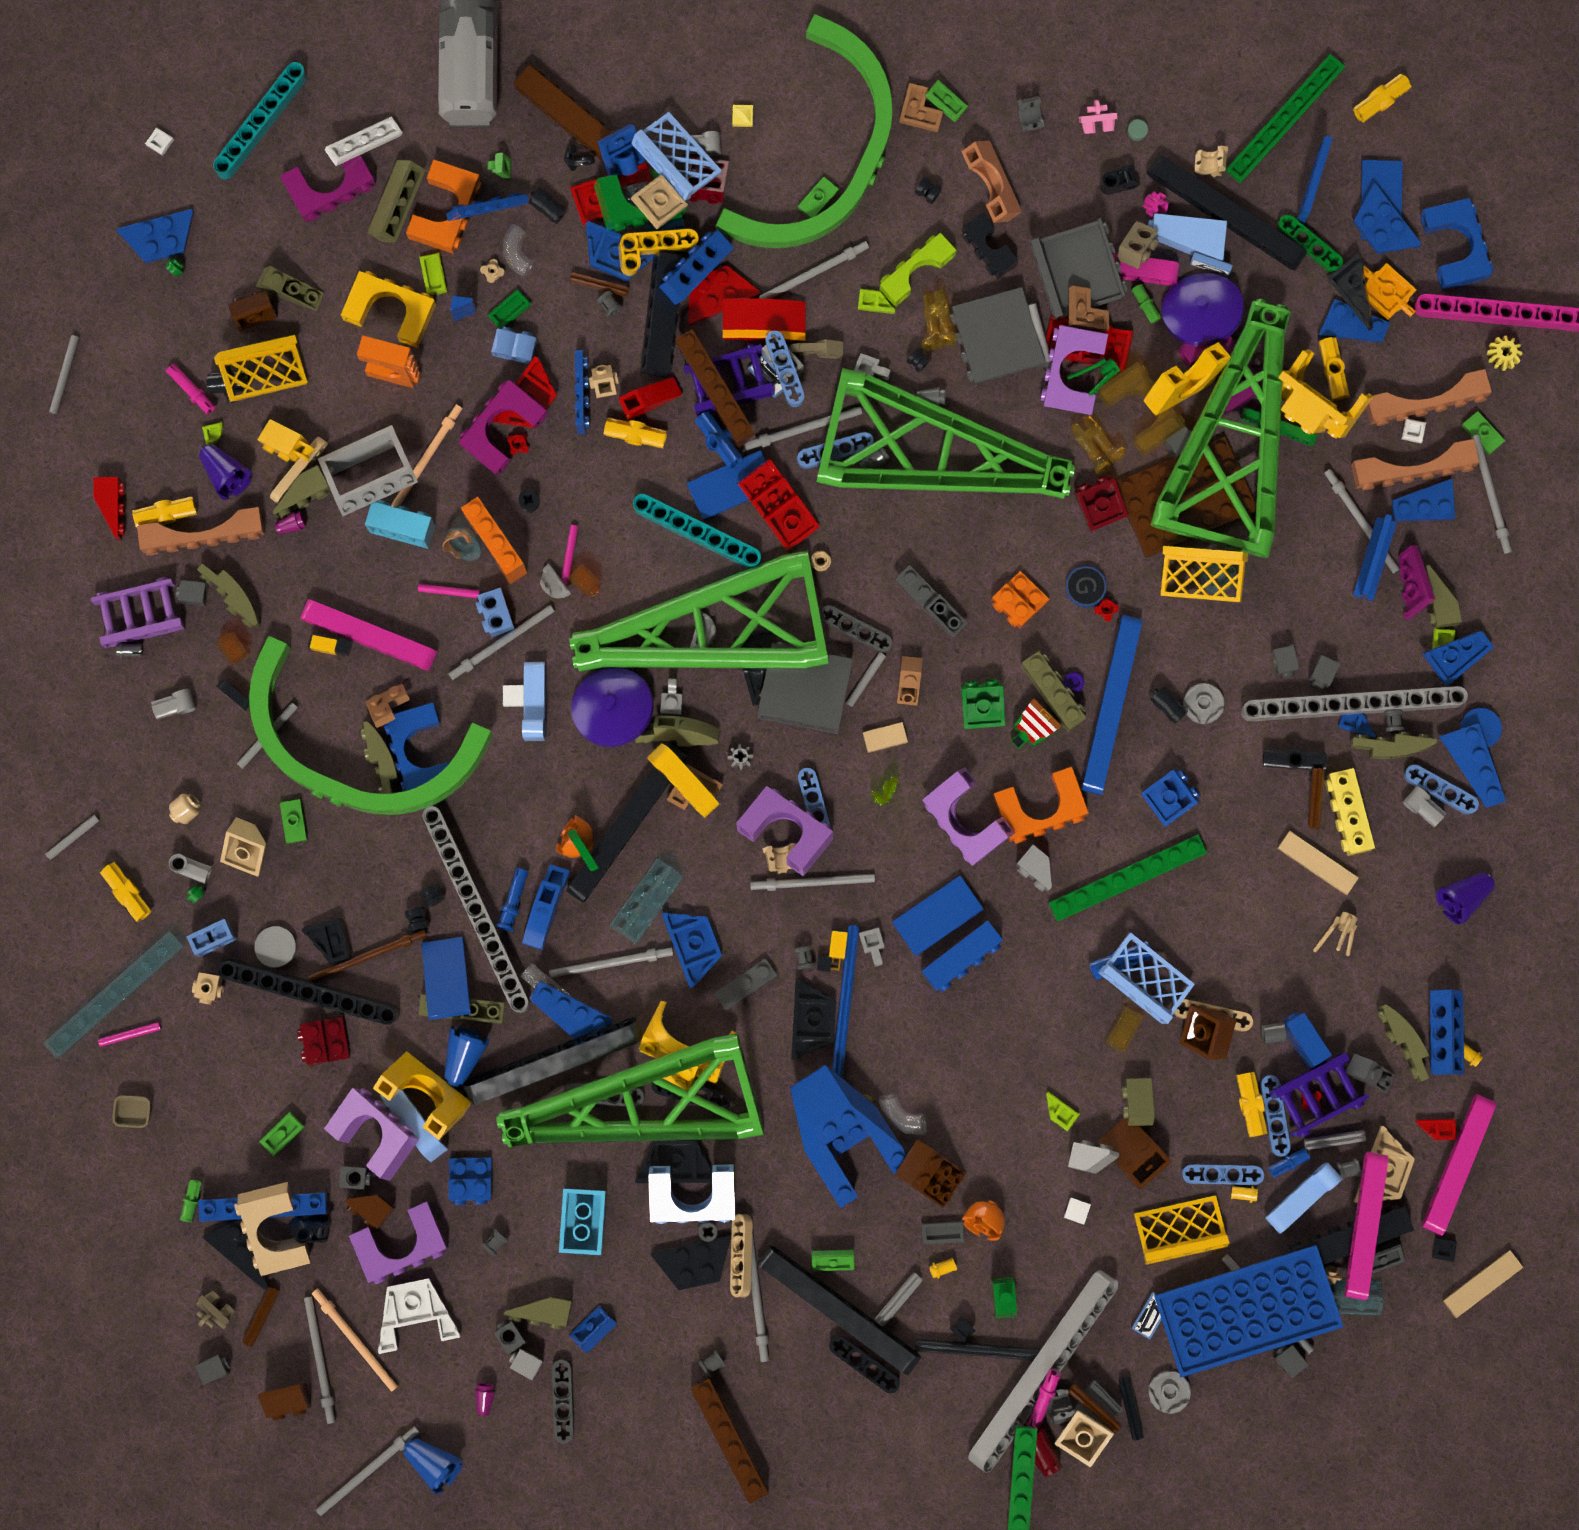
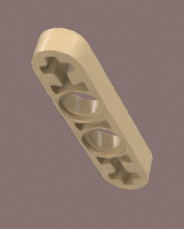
M317 437L310 444L315 449V452L310 454L309 462L299 458L272 491L270 499L279 504L299 474L309 470L326 449L328 443L325 440Z
M1187 999L1181 1002L1185 1003L1184 1007L1186 1008L1193 1004L1225 1012L1233 1017L1232 1013L1236 1014L1235 1019H1242L1243 1016L1246 1017L1245 1020L1249 1024L1244 1025V1028H1242L1241 1024L1236 1022L1234 1028L1236 1031L1245 1032L1253 1025L1252 1017L1245 1012ZM1176 1009L1173 1013L1176 1017L1186 1019L1188 1011L1180 1014L1179 1009Z
M747 1214L735 1215V1220H732L730 1291L734 1297H747L751 1290L753 1223L751 1217ZM741 1240H743L744 1247L742 1250L740 1249ZM741 1261L743 1263L742 1271H740L739 1269V1263Z

